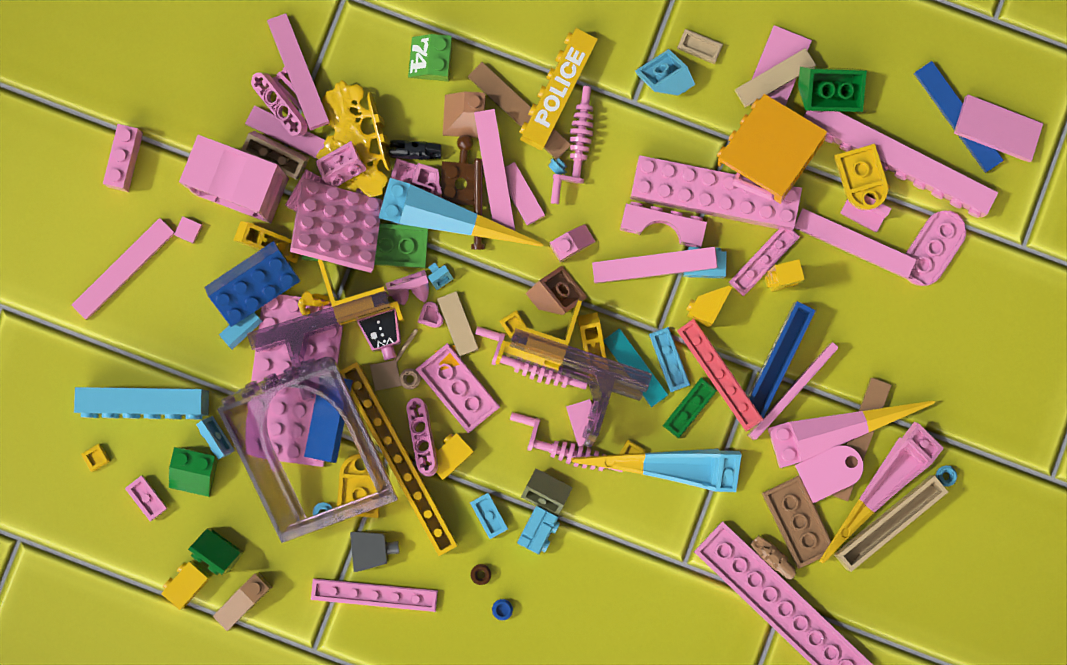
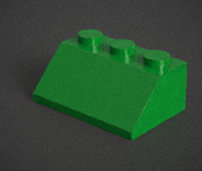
M800 67L798 89L805 110L863 112L867 70L856 68Z

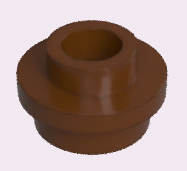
M484 564L474 566L471 570L472 581L477 585L487 584L491 579L490 568ZM484 571L485 577L478 578L477 572Z

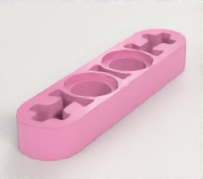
M255 73L251 80L253 89L290 135L303 136L308 128L306 120L269 74ZM273 91L276 93L277 96L275 102H272L270 99V95ZM284 106L288 108V115L286 117L282 114Z
M413 398L407 404V414L418 470L424 476H432L438 470V462L428 408L421 399ZM417 404L420 406L418 413L421 417H418L417 413L413 410ZM421 422L425 423V429L422 432H416V425ZM422 442H428V449L424 452H421L419 450L420 444ZM423 457H427V461L432 464L429 466V470L423 468L426 466V460Z

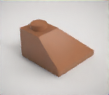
M459 92L445 95L443 136L460 137L468 135L478 138L474 112L485 111V93Z
M562 266L539 280L525 293L538 310L564 315L574 308L578 300L584 301L587 298Z

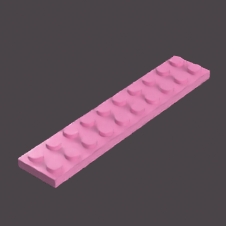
M721 522L693 551L811 665H873L724 522Z

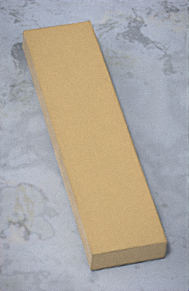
M805 48L735 89V92L746 108L753 104L757 98L761 99L763 94L768 95L799 77L800 67H815L816 64Z

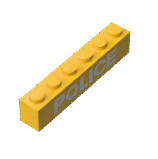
M575 28L573 33H568L564 41L567 46L564 51H559L555 59L558 64L555 69L551 67L546 77L549 82L546 87L542 85L537 95L540 100L537 105L533 103L528 113L531 118L528 123L524 121L519 131L522 134L521 141L541 151L543 150L598 40L597 38L578 28Z

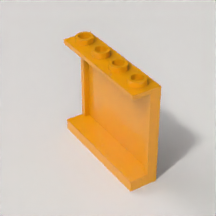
M763 94L761 99L757 98L754 101L751 113L744 115L738 131L734 130L728 139L730 141L726 147L723 146L718 152V166L721 167L722 164L730 167L772 193L774 200L781 204L826 140L827 131L768 95Z

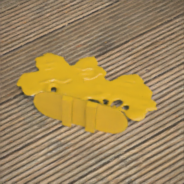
M341 80L335 84L333 90L326 92L321 102L329 120L327 126L333 127L335 134L326 138L324 148L320 149L316 158L319 160L351 141L356 147L360 160L366 166V170L337 186V188L356 192V189L359 188L368 197L382 195V189L386 186L388 179L377 168L379 160L382 159L385 168L391 171L387 151L390 143L382 131V128L386 127L384 119L378 114L371 92L367 94L369 110H366L360 104L364 93L363 88L357 84L348 85ZM356 100L357 105L352 104V101ZM350 107L357 108L358 113L362 112V114L355 115L351 113ZM365 117H372L375 133L366 135L362 132L361 123ZM356 118H361L360 121L357 123ZM377 138L381 154L370 153L371 139ZM373 161L372 166H367L368 162Z

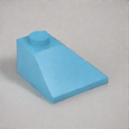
M669 49L635 70L636 74L654 92L680 95L695 85L688 67Z

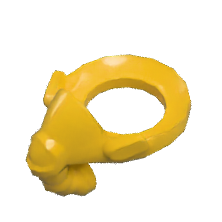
M306 291L299 299L298 307L302 315L309 317L311 312L306 306L321 307L330 304L331 301L326 295L311 294L309 291Z

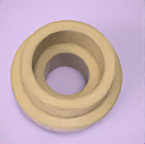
M406 369L400 375V383L406 389H414L420 383V375L414 369ZM412 375L414 381L408 383L406 381L407 376Z

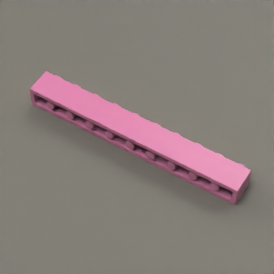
M806 110L803 116L827 131L826 142H835L840 145L839 148L846 152L875 144L884 171L890 170L894 172V175L901 180H910L913 182V186L921 190L925 188L931 191V194L936 198L949 200L950 204L956 208L963 207L967 209L968 213L976 218L984 217L988 214L998 192L838 111Z

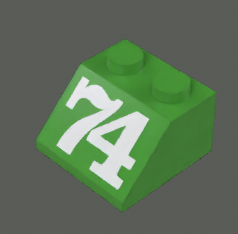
M428 34L412 37L408 78L449 82L452 36Z

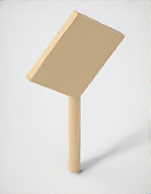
M414 329L393 361L370 365L375 391L401 386L397 362L417 334V329Z

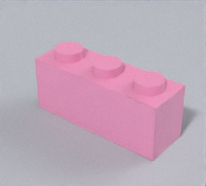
M117 124L103 184L108 188L129 192L143 135L138 128Z

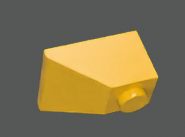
M726 286L700 295L696 300L691 299L686 308L689 311L687 317L709 328L713 325L732 287Z

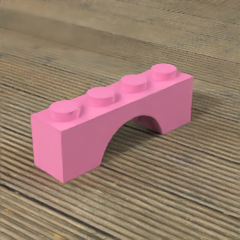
M637 202L626 204L620 227L621 231L640 235L647 226L662 223L673 228L678 235L681 245L701 248L707 222L702 221L703 218L698 216L682 217L683 214L676 211H671L669 214L662 212V208L651 206L650 209L643 208V204Z

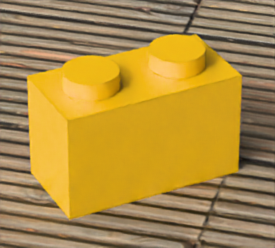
M452 433L449 434L442 441L444 445L439 450L435 448L438 462L436 473L442 480L446 479L474 453L457 433L454 436Z
M194 561L184 562L177 569L178 575L174 579L170 578L163 585L165 590L161 594L179 610L184 609L211 578Z

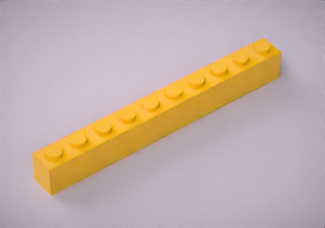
M356 362L339 371L341 378L353 380L350 394L438 556L457 547L458 544L360 364Z

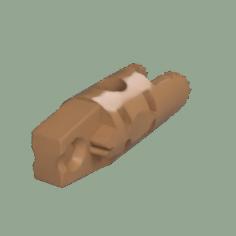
M758 535L751 542V546L760 558L769 564L774 571H779L785 578L789 580L794 578L796 570L787 560L788 557L779 551L774 544Z

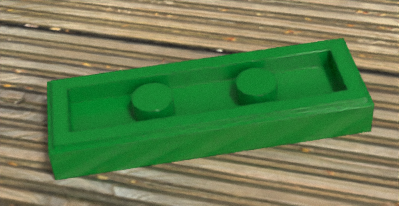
M701 377L662 426L679 439L717 390Z

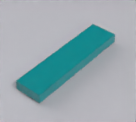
M620 328L603 340L650 407H653L668 396Z

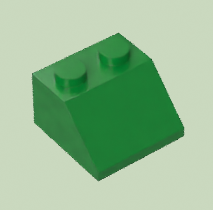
M174 447L169 466V488L210 497L218 458L215 455Z

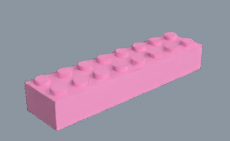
M639 155L630 199L792 231L795 227L802 188L793 186L780 204L774 200V195L771 200H768L732 185L735 174Z

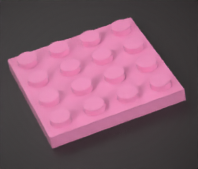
M303 178L290 252L371 273L374 269L380 218L378 217L383 200Z

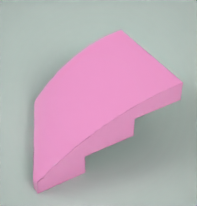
M398 158L396 159L390 178L410 183L441 197L442 192L438 169L421 163L415 165Z

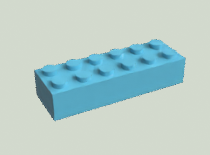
M75 387L74 413H81V417L99 418V414H102V418H119V415H123V418L140 419V415H144V418L161 419V415H165V419H182V415H186V419L202 420V416H208L209 391L203 389Z

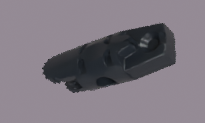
M409 140L390 141L389 146L391 149L388 152L390 158L415 160L441 159L442 146L440 144Z

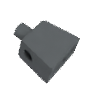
M350 532L354 572L387 564L388 555L400 553L399 542H387L385 533Z

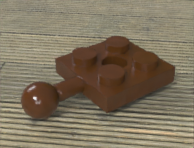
M462 135L457 140V147L460 149L459 163L442 161L440 187L443 199L457 205L474 206V164H467L468 151L473 146V140L468 135ZM459 178L467 181V186L463 190H459L455 186V182Z

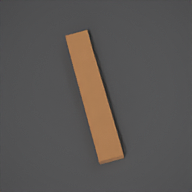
M481 62L468 78L520 127H522L524 121L528 123L531 118L528 115L531 107ZM553 128L544 149L557 160L570 148L571 144Z
M870 378L858 412L883 408L891 385ZM874 430L846 442L845 446L856 450L861 456L862 461L864 460ZM853 456L848 457L845 462L846 466L849 468L856 467L858 464L857 458ZM854 485L832 496L848 501Z

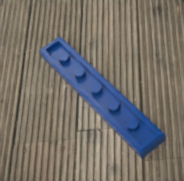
M931 61L916 71L914 75L955 131L963 103ZM959 136L985 173L1004 161L995 149Z

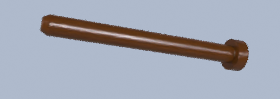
M475 158L474 213L482 216V159ZM474 236V244H471V249H485V244H482V237Z

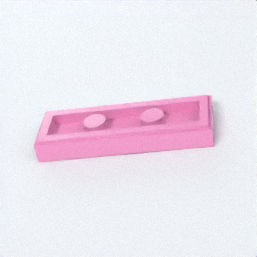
M513 162L504 167L509 195L526 225L528 226L544 217V212L516 163Z

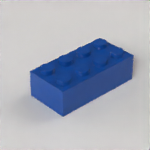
M273 241L204 288L210 300L232 327L299 283L300 279Z

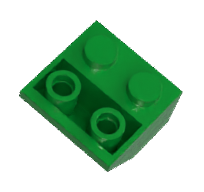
M207 528L188 549L192 552V558L200 563L202 561L209 565L208 569L216 575L219 573L222 575L229 573L244 553L212 528Z

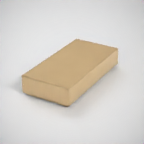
M685 29L677 49L715 64L723 44Z

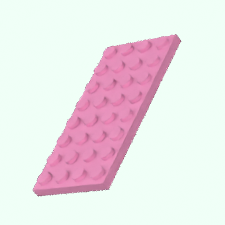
M280 294L261 308L260 319L263 322L259 325L241 456L324 467L325 461L304 457L320 375L336 377L343 325L338 324L331 302L321 307L306 306V308L310 309L311 314L309 317H305L300 313L298 301L301 297Z

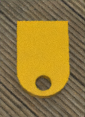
M875 144L834 156L846 197L851 205L860 210H872L885 201L888 194V184ZM872 194L875 197L874 204H867L864 201V196Z
M356 454L347 458L342 464L339 473L336 515L379 518L382 472L380 465L373 457L366 454ZM360 458L367 461V467L362 471L356 468V461Z

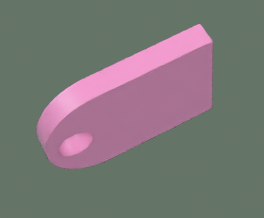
M835 446L795 465L813 503L854 485L863 473L861 456L856 450L848 446ZM850 456L858 460V464L854 468L846 466V459Z

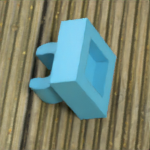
M433 263L428 267L432 272L428 278L436 290L454 279L445 265L439 268L436 263Z

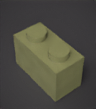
M535 468L521 498L558 516L573 487Z

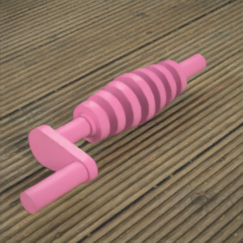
M583 86L581 103L576 106V110H579L580 113H575L574 118L579 119V121H573L572 126L578 127V129L573 128L570 131V134L577 135V137H570V142L576 143V145H570V150L575 151V153L570 154V158L574 161L572 177L553 174L551 204H559L562 181L584 183V179L580 178L582 162L587 160V155H583V152H589V147L584 146V144H591V139L585 138V136H593V131L586 130V128H593V123L587 122V120H593V115L588 114V112H593V107L589 104L591 87Z
M477 326L475 334L499 341L492 360V365H496L497 355L505 334ZM502 355L500 363L515 368L514 372L518 373L519 369H522V375L525 377L527 371L531 372L529 379L533 380L535 374L539 375L537 380L539 383H541L544 376L547 377L545 384L549 385L550 380L553 379L555 380L553 386H558L559 382H563L561 387L566 388V385H572L586 390L587 381L571 377L570 372L567 370L565 374H562L563 368L561 367L555 372L553 368L546 369V366L542 365L540 367L535 362L534 365L530 364L529 360L524 362L522 361L523 358L520 357L514 359Z
M514 412L511 414L510 420L533 426L527 449L529 451L534 447L551 453L550 457L553 458L555 454H558V460L560 461L565 456L567 457L566 463L569 465L571 458L599 455V452L596 450L594 455H590L591 448L587 447L585 453H582L584 445L579 446L578 450L575 451V443H571L568 449L566 448L567 442H563L562 446H558L559 441H554V443L550 444L536 440L535 436L540 419ZM574 463L573 466H574V467H578L579 464H578V463ZM582 464V468L586 469L587 465ZM590 465V469L594 470L595 466ZM599 467L598 471H603L604 467Z

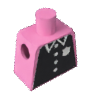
M396 309L357 321L373 352L381 350L385 361L396 358L393 346L401 343Z

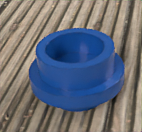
M506 599L497 600L492 607L494 617L498 620L510 618L513 613L512 604Z

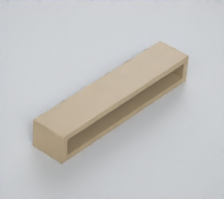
M928 476L835 552V557L847 571L852 572L947 494L948 491L936 476Z

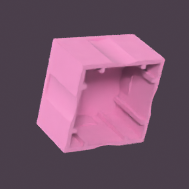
M197 135L179 182L196 196L271 224L289 178L275 163Z

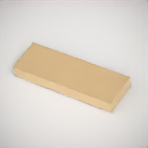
M457 292L438 298V303L459 357L479 350Z

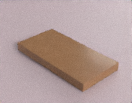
M800 475L763 492L762 496L797 568L800 569L821 559L832 541Z

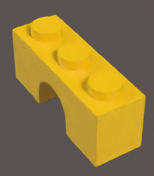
M799 259L774 265L767 271V276H765L767 288H771L772 292L797 286L799 282L805 280Z

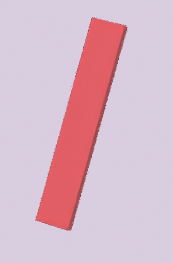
M692 319L678 329L677 332L744 430L747 432L762 422L764 419L697 322Z

